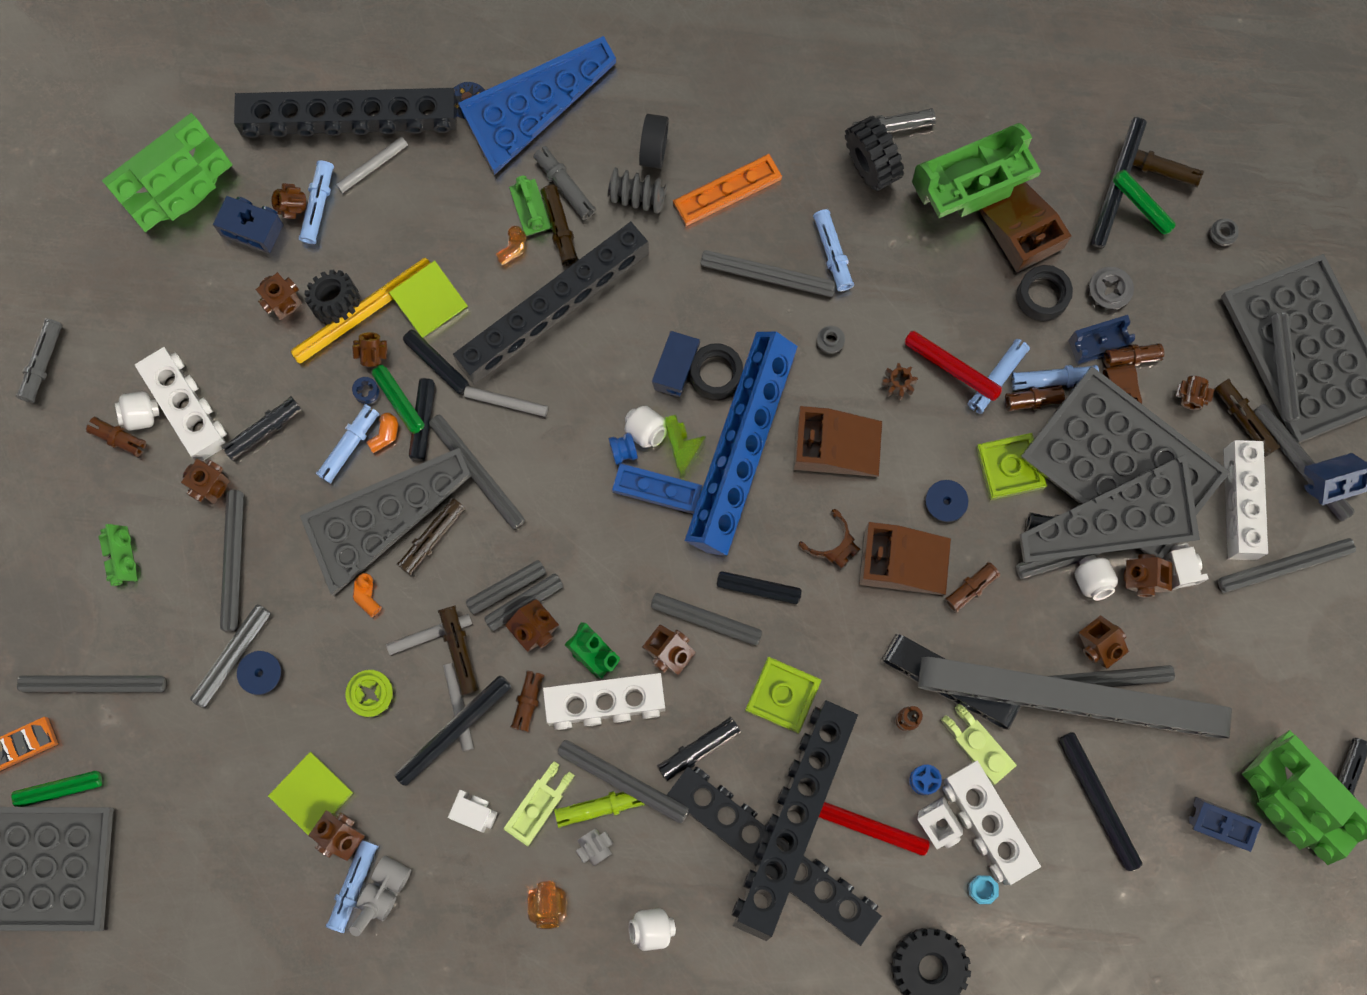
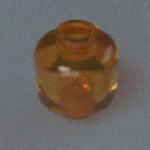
M540 882L537 884V888L528 893V919L536 924L537 928H557L560 926V922L566 919L567 895L562 888L555 886V882Z

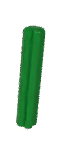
M1126 170L1116 173L1112 179L1113 183L1162 234H1169L1176 226L1169 215Z
M378 365L372 370V376L407 429L413 434L418 433L424 428V422L387 367Z
M91 771L16 790L11 793L12 804L15 807H22L97 788L102 785V776L99 771Z

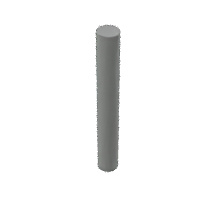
M398 138L338 182L336 186L341 193L347 191L407 147L408 144L404 138Z
M467 386L464 391V397L543 417H546L548 412V406L470 386Z
M469 613L458 617L461 628L473 624ZM442 623L386 644L389 654H395L445 635Z
M453 663L443 665L455 717L465 707ZM468 728L459 736L462 752L474 749L470 729Z

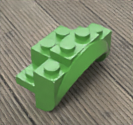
M190 113L105 177L102 182L144 232H147L158 222L168 219L173 221L180 215L195 208L216 188L215 183L218 176L233 166V164L220 146L209 136L198 119ZM195 148V152L192 157V155L189 152ZM143 187L148 191L144 193H136Z
M1017 123L947 154L916 165L912 184L923 204L931 202L939 218L958 211L960 217H963L1010 197L1014 186L1038 177L1041 170L1028 149L1032 139L1031 134L1024 125Z
M1290 730L1268 745L1242 773L1251 786L1257 790L1259 798L1257 805L1265 812L1275 827L1290 842L1295 844L1299 850L1305 847L1313 849L1315 854L1327 865L1346 858L1358 842L1367 839V809ZM1285 767L1293 773L1288 780Z

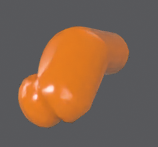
M383 413L380 416L379 434L366 441L373 454L396 439L398 421L391 413Z
M362 573L355 579L353 600L370 617H374L382 607L372 598V576Z

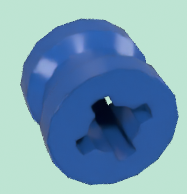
M625 433L621 438H608L616 465L622 463L625 459H638L631 433Z
M921 765L910 773L909 785L916 794L922 796L936 792L941 786V774L932 765Z

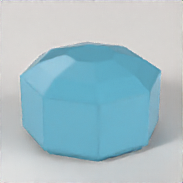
M977 875L969 883V896L977 904H991L999 896L998 883L991 876Z

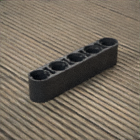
M895 634L882 661L919 682L922 657L945 658L905 636ZM937 692L1006 730H1010L1021 708L1019 705Z

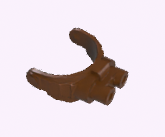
M832 509L831 514L840 522L843 528L844 535L841 544L828 551L810 549L802 541L799 542L798 546L809 555L826 558L830 563L835 562L842 569L849 562L847 557L849 555L854 557L861 549L854 543L855 539L849 533L848 524L841 516V513L836 509Z

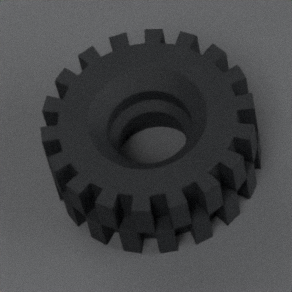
M869 116L845 130L846 146L850 150L849 155L854 160V166L856 169L858 168L861 178L865 179V183L868 186L870 185L871 189L879 191L902 178L904 175V164L900 161L902 160L901 154L897 151L898 147L896 143L894 144L891 133L887 132V127L884 124L881 125V121L878 118Z
M921 928L906 934V937L897 943L898 947L895 952L893 951L891 957L893 958L891 972L894 975L893 981L898 986L902 995H960L962 990L967 989L968 984L966 981L968 977H971V971L968 970V964H971L970 959L965 954V947L953 935L939 929ZM929 955L939 958L943 966L941 975L935 980L925 979L919 970L921 960Z

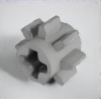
M595 828L577 840L581 848L577 849L576 853L583 863L589 860L592 866H595L612 855L608 847L613 845V842L606 831L599 834Z

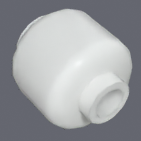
M145 391L123 394L120 396L119 402L115 403L118 424L124 425L128 431L150 428L154 424V417L159 416L156 399L150 400L149 394Z
M648 406L632 409L625 417V433H631L633 441L643 448L659 445L666 436L665 419Z
M1095 555L1083 558L1080 561V566L1074 573L1083 595L1094 600L1109 597L1115 592L1114 588L1118 584V578L1110 561L1103 557L1096 558Z
M661 908L638 911L634 919L629 922L631 942L633 945L636 944L642 951L664 949L669 945L671 937L675 936L674 919L668 918L667 913Z

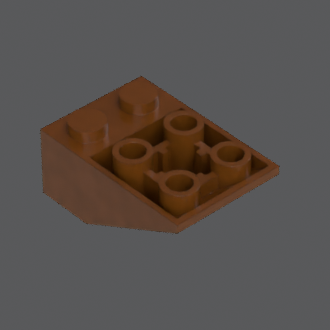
M1026 182L1014 186L1010 197L979 210L1016 272L1064 249L1072 237L1058 213Z
M800 406L797 416L794 470L879 477L882 421L829 408Z
M868 522L864 533L859 585L946 595L951 538L899 525Z

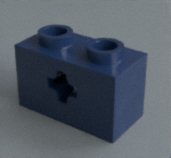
M226 196L213 226L221 236L271 253L283 223L277 215L278 213L270 207L262 206V208H259L243 197L235 199Z

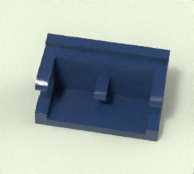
M1121 316L1076 330L1068 342L1077 365L1104 358L1105 350L1122 349L1131 345L1135 340V334L1129 335L1127 327L1131 322L1129 316Z
M670 331L652 379L655 391L678 397L681 396L695 353L700 345V339Z
M1353 453L1311 464L1304 468V474L1314 482V486L1307 484L1304 487L1309 494L1319 500L1321 505L1367 492V462Z
M1196 797L1193 804L1196 808L1194 817H1189V823L1193 826V830L1249 852L1252 851L1262 825L1251 817Z

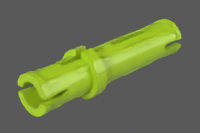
M612 791L608 792V796L556 808L554 813L558 828L603 815L614 813V816L619 815V811L644 806L645 804L625 792L615 793Z

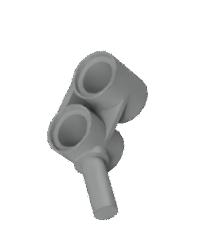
M386 855L381 858L371 877V880L374 881L373 884L368 883L356 904V907L362 912L349 928L353 936H359L371 919L377 918L383 922L387 918L398 893H400L410 876V868Z

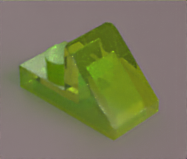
M672 415L665 417V422L679 477L681 478L686 476L705 445L706 436L683 441V439H687L685 425L683 422L678 423L677 416Z

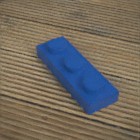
M621 463L619 464L612 488V493L691 514L695 512L702 491V485Z

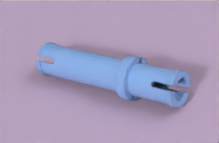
M317 161L313 182L308 187L310 195L299 235V240L307 244H316L326 196H329L331 192L329 184L334 165L327 161ZM316 207L315 213H314V217H313V221H312V225H310V224H311V220H312V216H313V212H314V208Z
M828 209L820 210L813 214V218L815 219L828 259L826 262L827 267L832 271L837 290H849L854 286V282L847 266L849 263L848 258L843 254L830 211Z
M1015 339L987 378L1002 387L1025 354L1029 352L1030 347L1025 342L1020 346L1019 344L1022 340ZM977 391L967 404L973 411L978 407L976 413L982 414L991 400Z
M1066 365L1063 369L1012 372L1011 378H1014V380H1011L1012 388L1017 390L1062 385L1071 388L1080 381L1092 366L1073 368L1072 365ZM1093 365V367L1099 371L1098 366Z
M364 404L352 424L348 423L345 427L347 431L315 474L322 479L325 476V481L331 484L360 440H365L367 437L365 433L380 414L374 409L371 411V407Z
M361 841L341 891L335 895L334 900H336V903L325 927L340 933L345 932V927L353 907L357 908V897L379 846Z

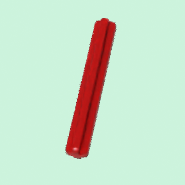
M911 331L905 338V344L985 397L995 401L1002 392L1000 385L918 332Z
M824 802L819 818L922 856L927 854L930 847L929 840Z

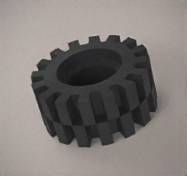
M329 270V275L324 271L320 273L321 278L318 279L315 276L313 278L315 283L309 282L307 285L309 290H305L304 293L306 296L304 298L305 302L315 317L321 322L325 321L326 324H331L332 319L335 323H339V318L341 317L344 320L348 319L347 313L349 312L353 315L355 312L353 306L358 307L360 304L358 301L360 294L347 273L344 274L341 270H338L337 273L335 270ZM340 292L335 299L325 302L329 295Z

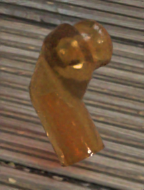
M512 226L508 230V247L495 254L502 266L524 252L526 234L520 226Z

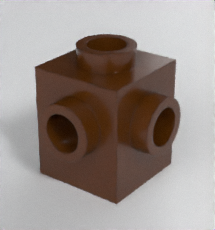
M278 272L273 276L264 278L259 287L255 289L261 297L258 303L268 314L273 311L280 321L302 304L296 294L299 291L298 287L289 277L284 280Z
M196 459L194 464H190L185 469L181 483L188 488L186 494L195 500L202 502L203 499H206L215 504L218 498L225 492L230 480L221 473L223 468L211 460L204 463Z
M1140 554L1138 559L1126 560V570L1124 571L1126 589L1137 592L1139 597H1154L1155 592L1172 591L1173 563L1152 554Z
M536 599L520 608L505 626L528 652L537 646L542 649L554 638L552 633L559 624Z
M1101 615L1078 632L1085 647L1083 649L1085 656L1092 663L1098 662L1106 669L1129 652L1125 643L1126 635L1123 630Z
M659 624L642 646L654 658L651 663L664 673L670 670L677 675L680 674L696 653L688 645L690 641L688 637L678 630L673 632Z
M327 810L308 835L318 843L315 849L329 858L334 854L346 861L349 860L365 837V835L353 827L355 821L342 812L336 816Z

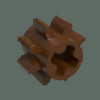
M282 183V189H277L272 194V207L277 211L278 215H283V218L296 219V213H301L306 208V196L304 192H301V188L295 187V184Z
M373 332L362 333L359 335V340L353 341V359L360 358L362 366H378L381 364V359L387 358V341H380L379 334Z
M897 363L895 370L886 369L885 375L888 378L882 381L881 386H887L889 390L888 397L893 394L898 396L899 400H902L905 392L909 395L913 394L914 388L911 385L916 384L918 377H912L911 366L906 369L901 367L900 363ZM900 378V381L904 384L899 385V382L895 381V379Z
M1189 376L1187 381L1182 380L1181 384H1178L1176 397L1182 398L1181 405L1191 410H1201L1203 405L1207 406L1208 402L1212 401L1214 389L1208 388L1209 381L1200 376Z

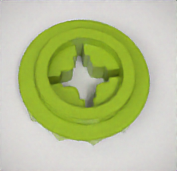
M361 671L351 678L346 687L345 696L347 704L353 712L360 716H378L388 709L393 699L392 684L379 671ZM361 685L369 689L375 686L376 690L374 693L379 701L377 702L370 698L364 701L365 693L360 688Z

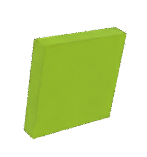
M435 260L389 292L390 296L422 338H425L468 307Z
M1032 433L986 442L976 446L990 500L1041 490L1047 487L1045 477L1020 458L1034 440Z
M768 657L745 711L799 734L822 680Z
M309 752L268 797L309 835L326 810L334 814L354 792L313 752Z

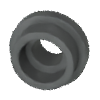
M1219 219L1210 229L1212 240L1221 246L1231 245L1238 238L1239 234L1237 224L1231 219ZM1220 230H1224L1227 233V237L1223 236Z
M836 326L822 328L817 336L819 348L826 353L832 354L840 351L845 343L844 333ZM828 335L835 336L836 341L829 342L827 341L826 337Z

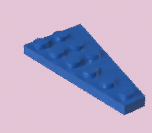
M604 36L458 103L494 175L616 64V57Z

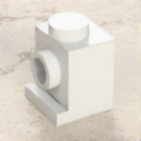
M1188 543L1171 547L1172 551L1164 556V560L1173 563L1172 590L1198 585L1208 580L1207 574L1201 575L1202 561L1200 556L1195 553L1194 547H1189Z
M459 790L448 818L483 833L486 827L491 829L498 812L487 808L488 801L472 795L471 800H468L469 793Z
M945 797L940 798L918 812V821L936 849L943 846L950 848L961 840L960 836L963 835V827L950 809ZM945 819L948 825L946 827H939L937 821Z

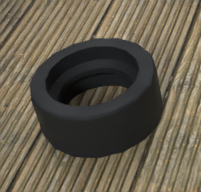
M646 114L640 143V166L662 168L669 126V118L667 116Z
M1040 265L1033 267L1024 275L1017 288L1016 299L1020 309L1027 316L1034 320L1048 321L1056 319L1065 311L1072 299L1073 286L1070 278L1063 270L1051 265ZM1036 279H1047L1053 282L1061 293L1059 302L1050 308L1035 304L1028 293L1030 284Z
M721 343L708 344L701 347L695 353L690 367V381L694 389L703 397L711 400L727 398L737 389L743 372V363L739 354L730 346ZM722 357L730 362L733 368V375L726 385L712 387L702 380L700 367L707 358Z

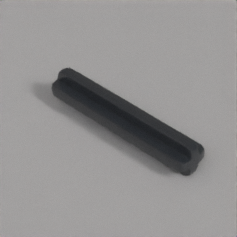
M411 329L403 336L404 343L458 394L465 391V388L469 386L468 381L415 330Z
M421 378L418 383L415 411L424 422V428L416 434H411L409 457L412 460L421 461L425 459L435 387L434 381L429 378Z
M724 571L719 572L716 583L720 588L793 604L800 602L802 590L798 587Z

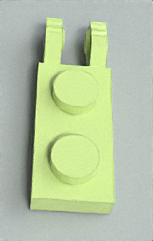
M959 703L954 709L969 727L961 732L956 723L946 715L941 721L954 736V741L972 762L978 760L991 784L995 785L1017 765L978 720L975 721L970 712Z
M555 761L550 765L543 777L536 781L504 827L505 831L528 847L563 798L562 794L575 776L568 772L562 778L560 785L555 791L546 784L555 776L560 766Z

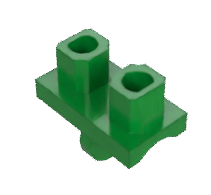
M584 622L578 625L576 633L565 643V646L572 652L573 658L578 662L580 661L598 679H602L607 671H613L620 661V657Z

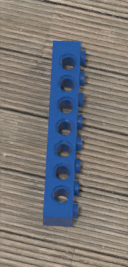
M776 331L756 332L685 538L686 542L706 553L728 555L798 346Z

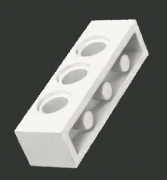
M163 347L134 364L188 453L195 461L196 459L204 461L222 450L221 446L227 443L223 438L227 433L218 420L213 422L209 415L213 412L212 408L204 397L198 398L195 391L199 388L190 375L185 377L181 370L185 365L176 352L170 354ZM175 376L174 382L171 385L165 386V381L169 377ZM184 399H189L188 405L185 408L179 409L180 402ZM203 421V427L199 431L193 432V426L197 422Z
M1234 440L1224 448V467L1230 471L1225 478L1228 559L1258 560L1268 554L1263 441Z
M661 673L543 688L547 724L549 726L554 725L555 730L572 728V723L584 722V726L602 724L601 719L613 718L614 723L626 722L631 720L630 716L642 714L643 719L660 717V712L665 711ZM636 691L643 696L640 705L630 706L627 704L626 697L630 692ZM603 695L612 697V707L608 710L599 709L597 707L599 697ZM573 699H580L584 702V708L578 714H572L568 711V704Z
M978 760L942 780L945 784L942 789L951 803L956 802L961 811L958 813L962 824L966 829H972L977 838L974 840V843L982 856H988L992 863V866L989 868L999 883L1003 882L1004 885H1012L1041 867ZM970 789L976 791L979 795L980 800L977 806H971L966 800V794ZM985 816H990L995 821V829L991 833L986 832L982 827V820ZM1002 842L1007 843L1011 849V854L1006 860L1002 859L998 854V846Z

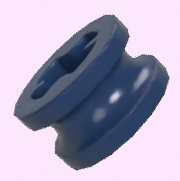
M358 378L352 386L353 395L363 405L372 404L379 397V387L372 378ZM364 385H368L370 389L373 388L366 397L359 393V391L364 389Z

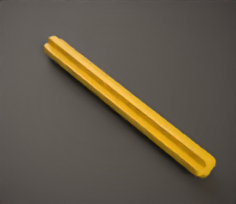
M423 258L359 302L358 307L353 306L355 312L353 315L350 312L347 313L348 319L344 320L341 317L339 318V323L332 321L331 324L326 325L291 350L292 356L298 363H303L392 301L393 298L389 292L431 262L427 258Z

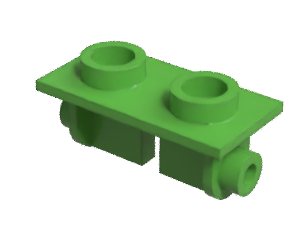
M526 176L517 177V183L510 186L509 189L525 236L551 229L552 227L536 180H529Z
M106 524V528L101 529V535L98 536L102 555L105 557L111 555L112 558L104 561L106 580L110 581L111 586L123 584L122 581H138L128 527Z

